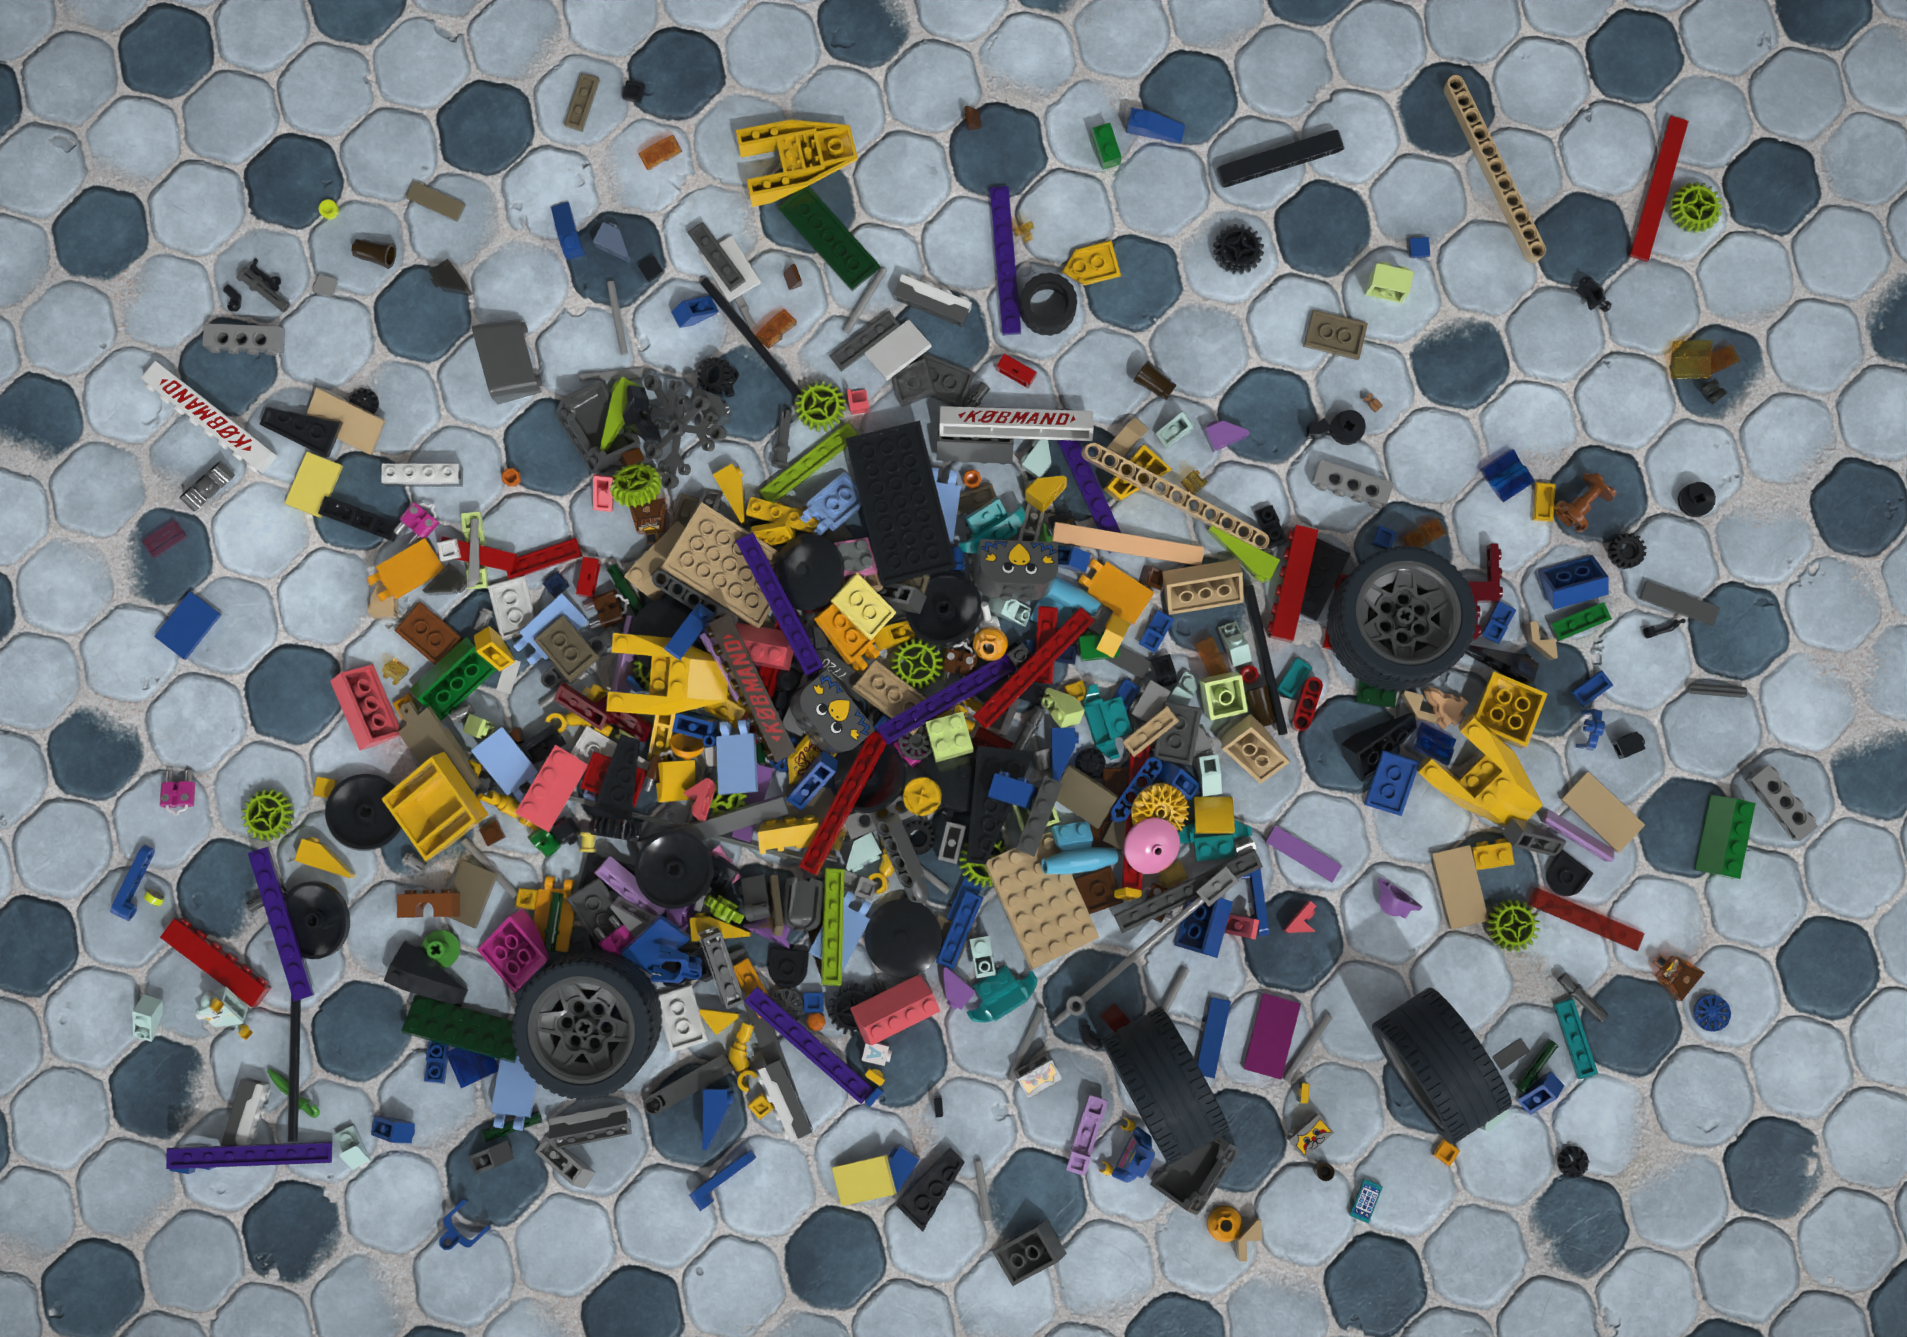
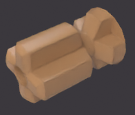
M1370 393L1363 401H1369L1368 406L1374 412H1377L1383 404L1377 398L1372 399L1373 394Z

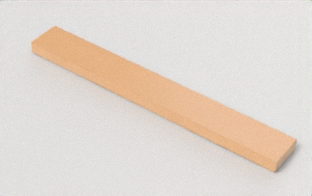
M1058 522L1054 523L1051 541L1194 566L1202 565L1204 547Z

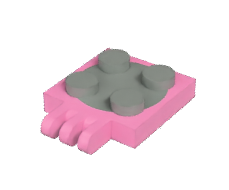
M868 537L834 543L840 550L844 560L845 571L843 579H849L855 572L860 576L878 573Z

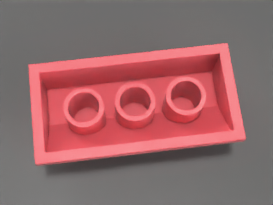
M736 623L735 626L754 665L789 671L794 652L782 630L760 627L759 629L749 624Z
M373 664L341 672L330 681L360 751L375 747L400 736L398 733L401 730Z
M555 745L515 814L549 833L588 765Z
M920 974L850 1007L863 1040L868 1045H874L940 1012L934 994Z

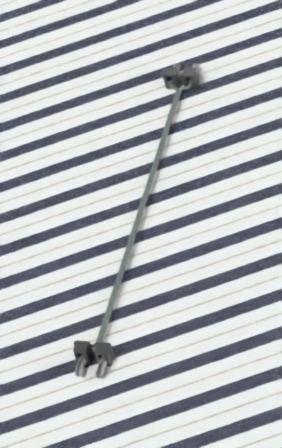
M471 758V759H470V760H472V761L479 762L478 759H474V758ZM479 777L481 784L476 789L488 793L492 788H496L498 784L496 782L494 785V779ZM523 783L519 787L529 789L531 784ZM573 795L568 799L592 807L596 803L595 801ZM632 812L633 818L670 828L681 826L677 823ZM721 835L711 838L759 851V845ZM773 849L766 850L767 854L801 863L805 855L804 853L802 857ZM828 854L829 857L837 859V856ZM826 858V860H828V861H832V862H836V861H837V860H835V859ZM801 869L804 872V879H824L823 876H819V874L824 875V872L819 871L818 875L816 876L812 873H809Z

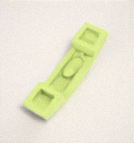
M481 512L461 513L465 542L470 543L471 519H479V545L486 547ZM467 562V568H468V570H466L467 585H468L469 562ZM479 565V581L475 586L468 588V590L488 588L487 566Z

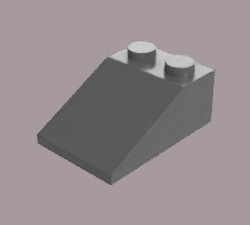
M1047 1219L993 1251L994 1256L1012 1286L1056 1264L1067 1254Z

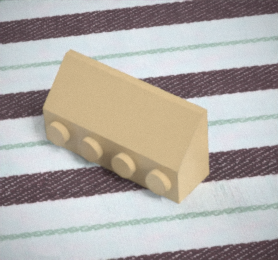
M1238 559L1162 571L1168 615L1244 603L1243 574Z

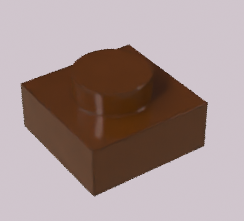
M498 820L479 829L488 847L506 838Z

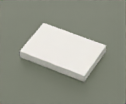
M732 236L720 242L719 245L746 281L732 292L728 290L704 255L700 254L701 259L728 302L761 284L758 276Z
M907 320L864 354L888 381L932 346L914 324Z
M526 576L488 585L500 636L504 641L522 636L519 631L536 616Z
M692 985L659 995L658 999L661 1002L660 1008L662 1009V1025L670 1053L709 1041L702 1017L699 1014L700 1010Z

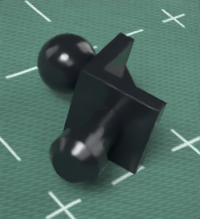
M1583 277L1576 292L1587 300L1588 308L1593 310L1599 305L1603 312L1609 311L1612 303L1608 300L1605 301L1606 297L1603 287L1595 282L1592 277Z

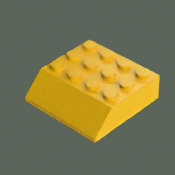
M445 752L431 756L382 798L425 862L450 847L489 815Z

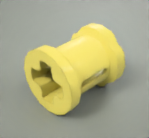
M580 832L581 848L579 852H596V849H594L596 835Z

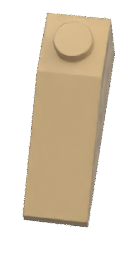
M379 580L370 597L368 613L374 619L398 618V599L395 600L393 596L382 602L378 599L377 595L386 590L381 580Z

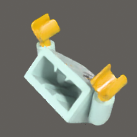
M223 987L214 992L207 991L200 1001V1008L196 1009L195 1012L197 1019H206L215 1027L235 1026L239 1030L238 1035L244 1040H247L253 1034L249 1026L244 1022L248 1007L227 987Z

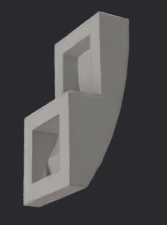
M845 870L844 891H849L859 897L872 901L879 883Z

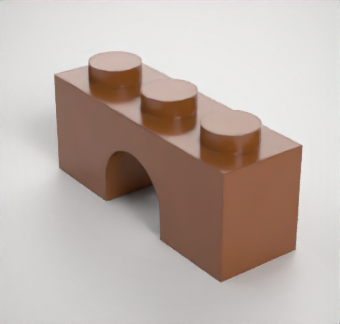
M441 889V893H435V890H423V894H416V890H404V894H397V918L423 917L424 907L427 903H430L433 907V917H460V893H453V889Z

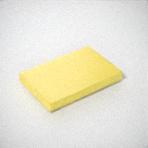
M306 452L284 504L322 518V515H319L318 512L324 497H331L343 466Z
M857 572L847 580L830 600L868 640H872L897 613Z
M887 1155L832 1167L841 1206L896 1194Z

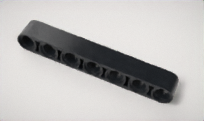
M1333 130L1221 165L1216 170L1222 187L1226 188L1336 154L1344 150L1345 147L1339 130Z

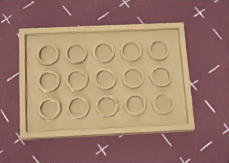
M700 502L661 568L729 609L750 625L760 629L771 608L736 544V540L750 533ZM756 537L773 569L775 560L780 552Z
M1052 831L1042 836L1035 857L1017 851V847L987 861L985 865L986 870L1031 970L1100 938L1072 874H1045L1042 870L1041 862L1043 858L1061 853L1055 845Z

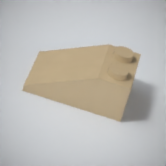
M1251 714L1221 736L1222 749L1260 784L1290 763L1288 757L1264 726Z

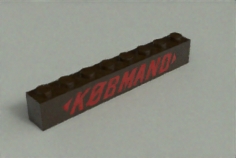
M724 612L704 622L706 627L704 628L705 634L714 643V646H712L717 656H720L723 662L721 663L723 671L726 674L728 673L731 678L729 681L730 685L739 695V704L748 713L746 718L749 724L754 726L756 730L755 737L759 743L762 742L764 746L763 753L767 760L778 762L796 752L730 613Z

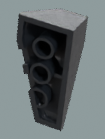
M1470 645L1468 650L1465 651V654L1523 684H1529L1535 680L1539 663L1535 662V658L1528 654L1522 655Z
M1410 712L1363 730L1341 743L1344 759L1361 782L1374 774L1382 749L1391 752L1397 744H1402L1417 728L1415 714Z
M407 940L403 942L384 978V982L401 990L459 1007L463 1005L468 989L460 981L440 967L441 964L438 961H433L423 948Z

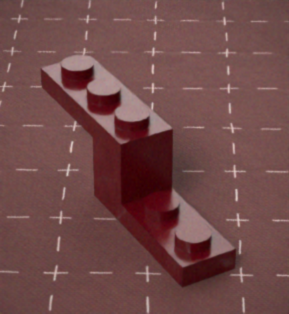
M1491 543L1486 546L1487 581L1467 583L1472 590L1471 593L1474 595L1475 611H1477L1476 630L1472 641L1479 639L1478 636L1481 635V625H1478L1481 609L1480 606H1477V603H1497L1503 596V588L1500 586L1502 568L1499 567L1502 551L1499 549L1498 543Z
M564 682L559 686L554 700L600 731L609 724L614 723L641 742L647 741L654 725L636 713L606 711L608 695L595 703Z

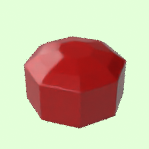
M1252 665L1242 667L1239 673L1246 684L1256 682L1259 676L1257 668Z

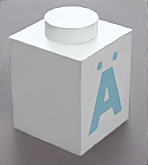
M882 1043L874 1045L865 1044L862 1061L885 1066V1063L890 1062L892 1050H889L890 1045Z

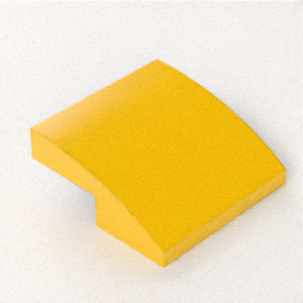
M695 760L658 763L660 783H656L658 803L690 800L684 792L695 785Z
M1194 797L1195 833L1234 834L1233 797Z

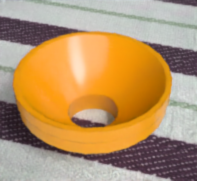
M988 626L980 629L973 639L974 651L980 658L987 661L1000 659L1008 647L1006 635L995 627ZM986 643L992 644L994 651L986 652L983 645Z
M677 733L670 739L671 751L683 760H691L699 756L705 748L703 738L699 739Z
M1222 1205L1210 1212L1207 1218V1229L1213 1238L1220 1242H1231L1241 1234L1243 1221L1236 1209L1231 1206ZM1223 1220L1231 1221L1232 1227L1229 1231L1221 1229L1220 1225Z

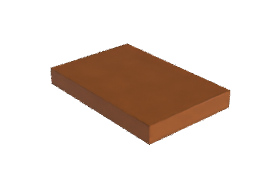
M421 602L413 608L394 630L434 665L464 639Z

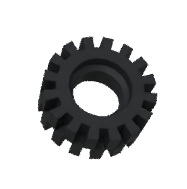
M715 357L707 358V361L702 362L704 366L700 365L699 369H701V372H697V375L700 376L697 379L701 382L699 385L704 387V390L713 393L727 391L726 387H731L729 382L734 381V379H731L734 373L730 372L733 370L729 366L730 363ZM718 368L720 371L719 379L716 382H712V373Z
M1624 533L1616 537L1609 544L1610 549L1608 553L1611 554L1608 556L1609 559H1613L1612 563L1614 565L1617 564L1618 568L1628 569L1639 565L1645 559L1643 557L1647 553L1644 552L1647 549L1646 546H1643L1644 540L1640 541V536H1634V533ZM1623 544H1629L1633 547L1634 554L1631 558L1622 556L1620 549Z
M920 820L911 821L906 824L904 828L909 839L911 833L915 830H921L925 834L923 844L914 845L911 842L916 855H922L930 851L935 842L933 828L925 821Z

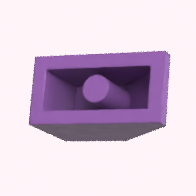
M1217 420L1207 424V428L1204 430L1206 439L1213 452L1247 438L1250 434L1249 430L1226 421L1217 422Z
M945 966L943 973L945 995L948 999L946 1003L954 1010L957 1008L961 1010L976 991Z

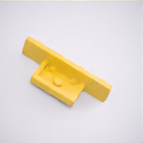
M754 497L750 498L746 510L747 516L772 523L787 521L790 528L811 534H816L814 530L820 523L814 516L807 523H804L800 519L804 515V510L801 508H791L780 502L772 503Z

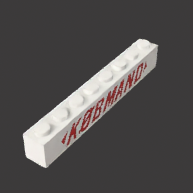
M154 361L141 377L146 382L145 387L153 393L155 391L159 392V398L167 404L172 402L175 405L173 409L181 415L186 413L189 416L188 420L197 427L200 424L204 428L203 432L210 438L215 436L219 439L217 443L224 449L229 447L233 450L232 455L240 461L242 459L247 461L248 464L246 466L255 473L257 470L264 473L277 458L274 452L157 361Z
M940 406V436L1092 441L1093 411Z

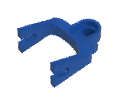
M1582 710L1581 714H1592V720L1585 719L1584 725L1589 726H1583V731L1590 732L1587 743L1576 744L1575 748H1586L1593 751L1597 746L1599 736L1603 735L1605 721H1602V710Z
M661 944L660 952L668 953L669 955L660 953L658 961L680 962L681 967L677 972L672 973L653 965L652 973L662 976L652 974L651 982L680 983L684 977L699 979L702 976L701 958L694 956L689 960L687 954Z
M463 1199L443 1219L444 1226L448 1230L439 1240V1245L443 1250H450L458 1243L469 1248L492 1228L490 1225H487L473 1240L465 1238L458 1232L453 1225L452 1216L468 1202L466 1199ZM446 1238L451 1239L452 1243L450 1245L445 1244Z

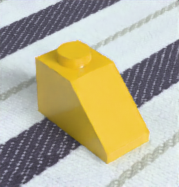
M1067 477L1037 478L1033 483L1027 485L1025 501L1044 513L1067 487Z
M907 620L883 627L874 638L876 639L875 644L878 651H882L918 637L911 629Z
M490 626L474 635L476 652L497 670L502 671L515 663V659L502 637Z

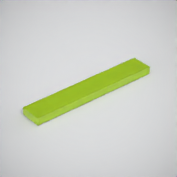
M847 422L758 492L765 501L778 502L847 448L845 438L857 436V432Z
M824 869L821 985H842L845 869Z

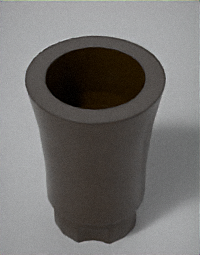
M355 239V242L352 244L351 251L353 256L361 260L378 264L387 269H390L395 262L396 245L394 243Z
M1149 360L1146 361L1133 380L1134 383L1143 386L1167 400L1176 387V384L1160 372Z
M1268 685L1245 691L1246 701L1252 716L1264 727L1274 724V713L1269 697Z

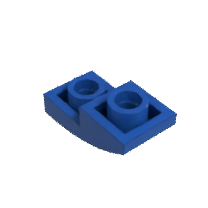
M433 1041L428 1042L424 1082L445 1084L449 1052L448 1045Z

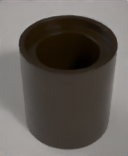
M1319 1161L1314 1166L1315 1175L1322 1181H1330L1334 1177V1168L1326 1161ZM1323 1166H1327L1329 1169L1328 1174L1325 1176L1320 1175V1169Z

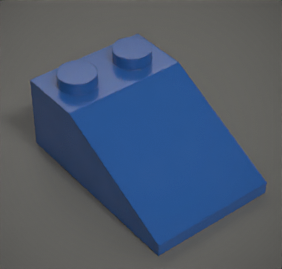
M707 1086L703 1089L702 1150H707L711 1146L730 1106L734 1103V1091H731V1086Z

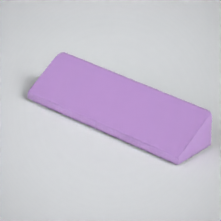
M626 616L622 634H630L636 617ZM618 653L611 691L630 693L631 687L627 684L626 679L627 676L634 675V661L637 660L635 654Z
M1548 809L1541 819L1542 823L1603 861L1612 862L1614 860V850L1553 811Z
M611 856L594 872L629 902L656 917L665 912L666 908L653 904L642 894L635 876Z

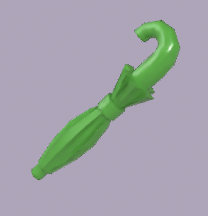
M269 1069L267 1073L281 1092L289 1096V1081ZM299 1095V1110H303L312 1118L318 1117L320 1115L318 1107L315 1104L311 1107L308 1104L310 1100Z

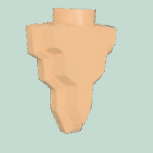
M1430 686L1423 691L1427 702L1433 707L1432 714L1438 715L1436 724L1442 730L1451 723L1456 726L1465 717L1466 714L1462 711L1469 702L1462 696L1456 697L1451 693L1444 694L1439 689Z

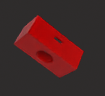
M1005 353L996 366V371L1028 389L1037 375L1035 370Z
M583 556L576 590L578 596L591 599L595 596L601 566L599 559Z

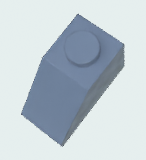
M603 222L593 240L595 247L629 263L631 259L619 227L611 222L609 224Z

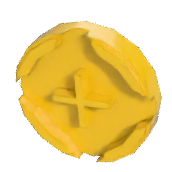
M918 777L912 779L904 788L903 801L909 812L925 816L932 814L938 809L942 794L940 787L932 779Z

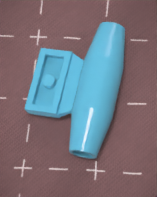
M1056 577L1049 594L1037 603L1030 620L1038 621L1039 606L1058 607V630L1073 615V610L1077 611L1080 607L1089 615L1096 616L1101 602L1083 589Z
M1087 821L1053 826L1051 831L1055 845L1061 853L1043 858L1041 866L1045 874L1068 875L1094 871L1117 863L1118 853L1115 848L1092 847L1093 835Z

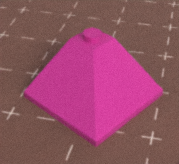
M523 908L510 915L477 949L514 993L550 959L535 922Z

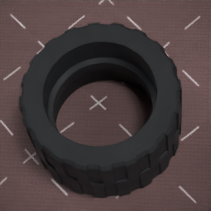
M1042 273L1034 276L1025 284L1020 297V313L1022 321L1032 332L1043 336H1053L1066 330L1072 323L1077 308V294L1074 286L1068 279L1059 274ZM1045 289L1060 293L1066 301L1064 313L1060 317L1051 320L1042 319L1035 315L1030 306L1031 299L1035 293Z

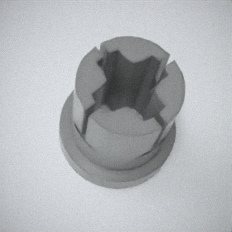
M1049 748L1034 751L1033 757L1037 771L1052 767L1048 753L1050 752Z

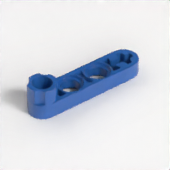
M1149 758L1143 764L1110 810V819L1113 822H1123L1131 813L1133 803L1126 801V794L1132 792L1137 797L1158 776L1162 769V763L1158 758ZM1156 762L1157 770L1154 769L1149 774L1153 776L1152 779L1147 774L1142 773L1143 770L1145 772L1149 770L1150 765L1148 763ZM1138 777H1144L1147 780L1145 787L1137 785ZM1120 801H1122L1124 805L1130 807V809L1128 810L1127 807L1125 808L1123 804H1120ZM1115 809L1122 810L1123 817L1117 818Z
M146 844L140 848L111 906L110 913L127 921L134 917L137 905L130 902L154 856V848Z
M1260 868L1241 877V879L1250 878L1255 919L1259 920L1257 933L1258 936L1269 935V927Z
M752 1150L746 1152L689 1194L699 1211L714 1202L709 1194L712 1190L757 1158Z

